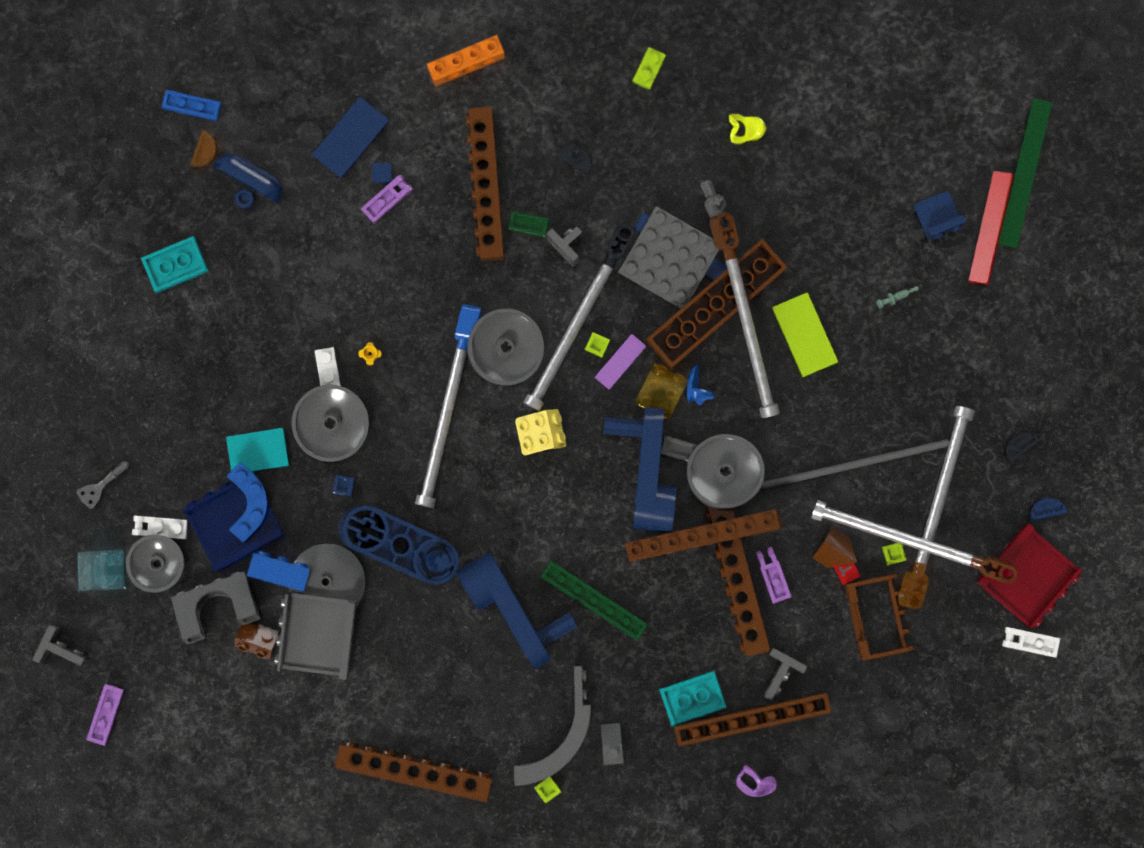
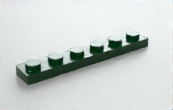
M550 561L540 576L636 640L639 639L648 625L552 561Z

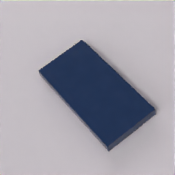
M359 97L312 153V156L342 179L390 121Z

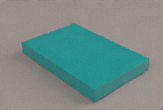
M194 236L141 257L155 293L209 272Z
M284 428L226 437L231 470L240 461L252 472L289 466Z
M714 671L659 689L671 726L727 708Z

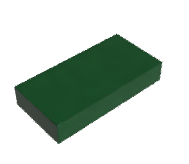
M512 211L508 230L546 238L549 218Z

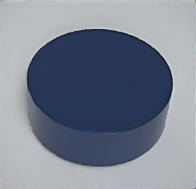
M242 189L237 192L235 202L240 208L249 209L254 205L255 197L251 191Z

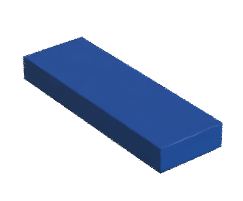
M166 90L162 109L218 122L222 103Z

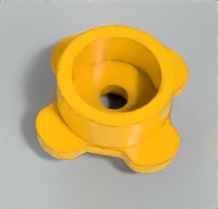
M372 342L367 343L366 347L359 351V356L366 360L367 365H373L374 360L382 355L381 351L377 350Z

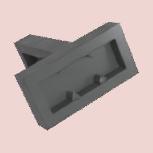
M49 625L32 660L37 663H44L50 651L80 666H84L88 660L87 657H84L85 653L78 649H73L72 651L66 648L67 644L57 640L55 643L54 641L60 631V627Z
M774 648L770 649L768 655L781 661V664L764 694V697L770 700L773 697H778L782 689L779 687L782 680L786 681L790 675L789 667L801 673H804L807 668L806 665Z

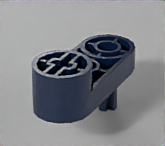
M645 406L643 420L605 417L603 434L641 438L633 529L672 533L676 486L657 485L664 408Z
M355 506L345 511L339 520V537L349 549L422 582L434 585L443 584L452 579L458 569V553L452 544L382 510L370 506ZM366 510L365 516L373 517L375 515L379 522V528L375 527L376 522L371 518H356L352 515L358 511ZM351 520L365 525L367 522L365 527L379 533L378 537L376 538L366 533H362L360 536L361 530L348 525V521ZM347 529L352 531L351 535L355 539L363 541H368V539L374 541V543L370 544L367 547L360 548V541L354 540L353 543L350 541L347 534ZM398 537L404 538L407 544L405 551L402 553H396L393 549V542Z
M490 552L456 571L478 611L496 602L534 669L552 660L545 646L578 628L571 614L567 613L536 631Z

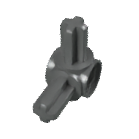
M703 181L700 186L707 199L704 205L709 217L712 218L714 215L728 211L725 199L722 195L716 194L711 181Z

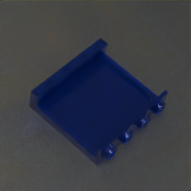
M227 482L221 485L219 491L214 494L211 491L203 495V500L197 503L192 501L185 505L186 509L182 510L210 559L214 572L225 569L285 536L268 502L263 521L244 543L229 531V528L242 516L247 508L246 495L235 483L230 484Z

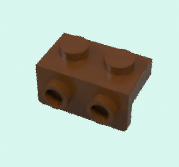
M255 622L245 625L241 624L235 636L234 646L240 651L253 653L259 658L271 659L272 651L280 632Z

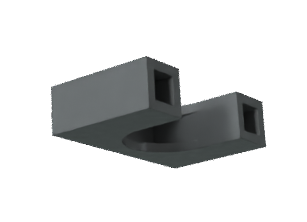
M235 572L230 577L215 579L213 583L198 585L193 590L181 591L176 596L171 597L181 637L187 645L206 638L200 614L204 604L213 597L225 596L232 599L237 619L242 625L261 619L249 577L245 572Z

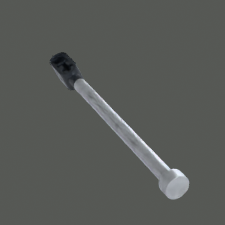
M623 224L618 227L608 246L607 257L532 395L527 394L523 403L537 411L541 410L544 404L541 401L616 262L623 258L633 240L634 230L630 225ZM628 230L631 235L625 239L620 236V232ZM619 241L621 243L619 249L620 253L617 252L615 255L613 254L612 248L616 249Z

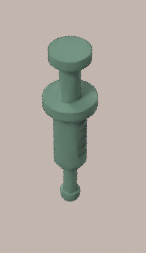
M915 286L910 290L904 289L895 294L889 293L887 294V299L882 301L878 299L876 301L880 309L889 302L891 305H894L895 301L907 297L913 291H918L919 287Z

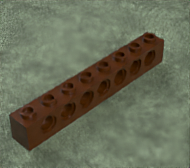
M492 107L469 108V114H466V124L470 126L471 133H467L468 144H472V151L469 152V162L473 163L474 170H470L471 182L475 181V189H472V200H476V208H473L474 219H478V226H474L475 238H479V245H476L477 257L480 256L481 262L504 260ZM477 125H484L486 127L483 132L475 130ZM484 143L487 145V148L484 151L477 150V145ZM480 162L488 163V167L484 170L479 169L478 165ZM483 180L490 182L487 188H481L479 184ZM484 199L491 200V205L483 207L481 202ZM487 217L493 220L489 226L482 224V221ZM487 236L494 238V242L490 245L484 243V239Z
M707 506L708 510L705 511L707 522H711V524L716 523L719 517H723L726 520L735 519L733 510H719ZM741 538L733 539L729 547H725L719 542L717 543L718 548L714 549L717 560L721 559L722 567H719L721 576L726 578L727 585L724 586L726 595L731 597L732 604L729 605L732 616L735 615L737 623H734L737 635L740 634L742 642H739L741 652L745 653L748 657L770 651ZM730 554L734 555L737 559L736 564L733 566L726 562V558ZM734 573L741 575L742 580L739 584H734L731 581ZM739 592L746 594L747 599L744 603H739L736 600V595ZM744 611L751 613L752 617L748 622H744L741 618V614ZM750 629L756 632V638L753 641L748 640L746 637V633Z
M779 509L636 540L625 543L629 562L783 529Z
M824 692L673 727L677 745L684 746L831 713L827 693Z
M348 741L339 746L335 768L483 802L488 801L493 779L489 777V773L478 771L477 774L470 773V769L459 767L456 770L446 763H440L438 766L432 764V760L421 758V761L413 760V756L406 754L398 757L394 756L395 752L383 750V753L376 752L374 747L364 746L363 749L356 747V743ZM354 753L362 755L363 760L361 763L353 761ZM373 757L381 759L382 764L379 768L372 765ZM393 761L400 764V771L394 772L391 770L390 765ZM411 766L419 768L418 776L410 774L409 768ZM430 770L438 772L439 777L437 780L429 779L428 772ZM454 774L457 777L458 781L455 785L447 782L448 775ZM474 779L477 783L476 788L469 789L466 786V780Z

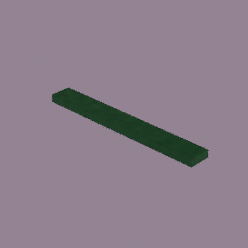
M1036 98L1032 100L998 245L1014 249L1018 246L1052 102Z

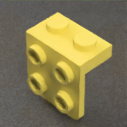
M558 409L544 410L516 419L515 422L523 455L566 447V436L563 432L562 418Z

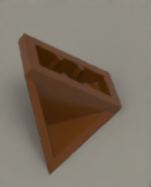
M834 526L831 527L812 557L827 568L834 567L833 564L842 566L857 563L850 537Z

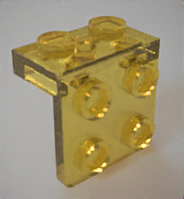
M654 363L636 399V404L643 408L645 406L664 408V418L669 419L688 380L681 374L673 373L665 366Z

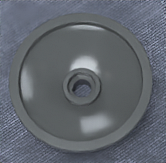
M153 534L142 537L132 545L127 554V574L134 585L141 590L152 593L166 591L172 588L183 574L184 556L182 550L175 541L163 535ZM157 560L161 562V565L158 568L155 566V562Z

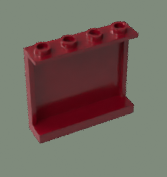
M1025 524L997 557L1016 566V579L1011 583H1005L982 574L976 583L1028 628H1033L1034 626L1037 628L1044 619L1042 617L1046 612L1050 613L1055 608V601L1067 594L1069 591L1067 587L1079 580L1081 577L1079 573L1083 569L1077 568L1035 532V528L1032 525ZM998 565V569L996 571L997 574H999V568L1001 565ZM1010 568L1002 571L1006 577H1010L1014 573Z

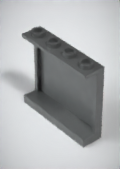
M291 591L282 596L281 608H284L283 615H280L279 627H282L281 634H278L277 646L280 647L279 653L275 655L277 671L289 669L336 675L339 676L338 679L346 680L349 676L357 600Z

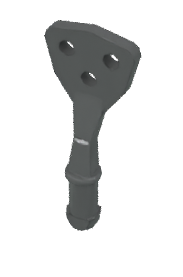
M121 462L119 466L110 471L105 479L98 484L86 485L78 489L77 495L81 502L88 508L94 509L101 499L104 487L113 479H116L123 471L127 470L129 462Z

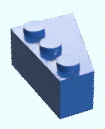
M259 551L258 554L253 553L247 576L305 591L311 570L307 568L308 564L296 561L295 565L288 563V558L280 556L277 559L270 558V553Z

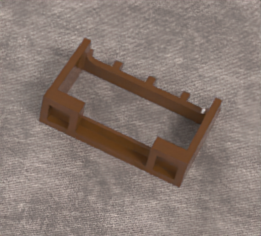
M898 574L845 584L862 661L914 650V646H906L904 634L910 633V629L903 630L900 615L906 614V610L898 611L895 596L902 595V591L894 592L892 579L898 578ZM887 580L902 648L870 654L867 640H865L855 586Z

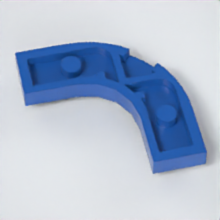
M240 461L227 474V477L246 495L247 508L242 516L229 528V531L244 543L263 521L267 508V497L262 482Z

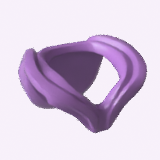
M748 765L743 767V770L736 779V784L740 790L749 796H765L772 793L777 787V781L773 776H767L761 780ZM745 773L755 779L757 783L756 789L752 790L742 782L741 778Z

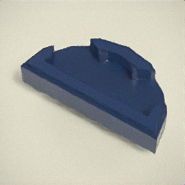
M1044 498L1032 506L1029 515L1030 521L1069 512L1066 506L1059 500Z

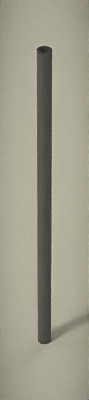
M945 439L763 482L762 490L949 446V441Z

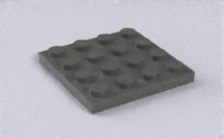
M656 206L618 273L682 309L691 300L719 249L715 246L713 238Z

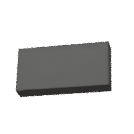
M665 436L660 455L688 462L692 452L698 445Z

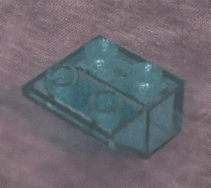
M123 550L77 553L79 591L125 589Z

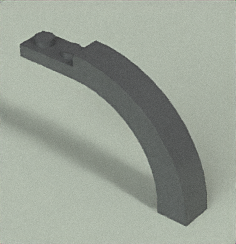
M574 666L575 714L567 737L547 757L529 764L514 765L515 786L535 783L555 774L572 759L581 746L588 729L591 704L583 705V701H587L586 689H582V682L586 681V670H582V666Z

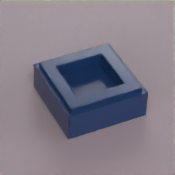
M373 163L372 183H390L392 181V163Z
M336 475L332 493L352 497L355 478Z

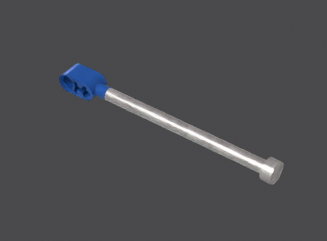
M462 304L455 332V339H458L422 493L417 495L416 505L434 508L436 499L432 498L467 355L468 337L472 327L480 319L482 310L480 307Z

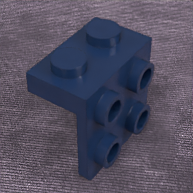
M947 191L914 205L928 240L931 238L935 240L942 238L948 231H952V233L963 229L962 226L967 222L964 215L959 216L952 197Z

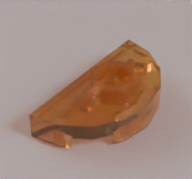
M204 130L201 132L190 164L192 167L207 165L212 161L216 153L214 139Z

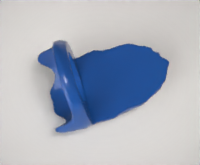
M698 364L692 368L688 377L687 398L689 402L696 401L698 405H702L704 400L714 399L715 395L710 391L698 389L700 372Z

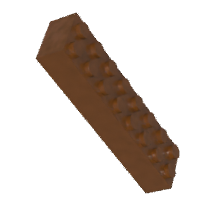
M763 238L738 259L747 300L750 301L788 268ZM728 269L645 340L669 369L675 366L738 311Z

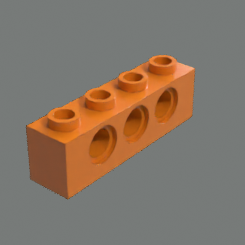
M496 35L427 64V67L436 87L504 59L505 55Z

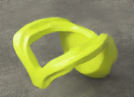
M739 114L729 115V121L734 126L730 133L732 143L741 144L746 141L757 140L765 134L766 125L761 118L743 117ZM737 121H741L745 126V134L742 137L735 136L739 129Z

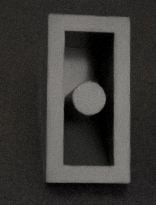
M620 723L600 725L604 765L622 764L623 753Z

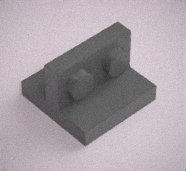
M578 227L570 228L564 233V238L562 239L551 229L547 233V241L574 267L579 263V256L571 248L582 239V231Z

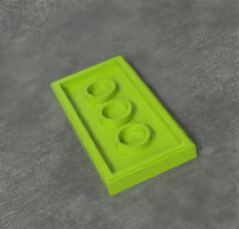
M808 292L772 307L802 378L838 363Z

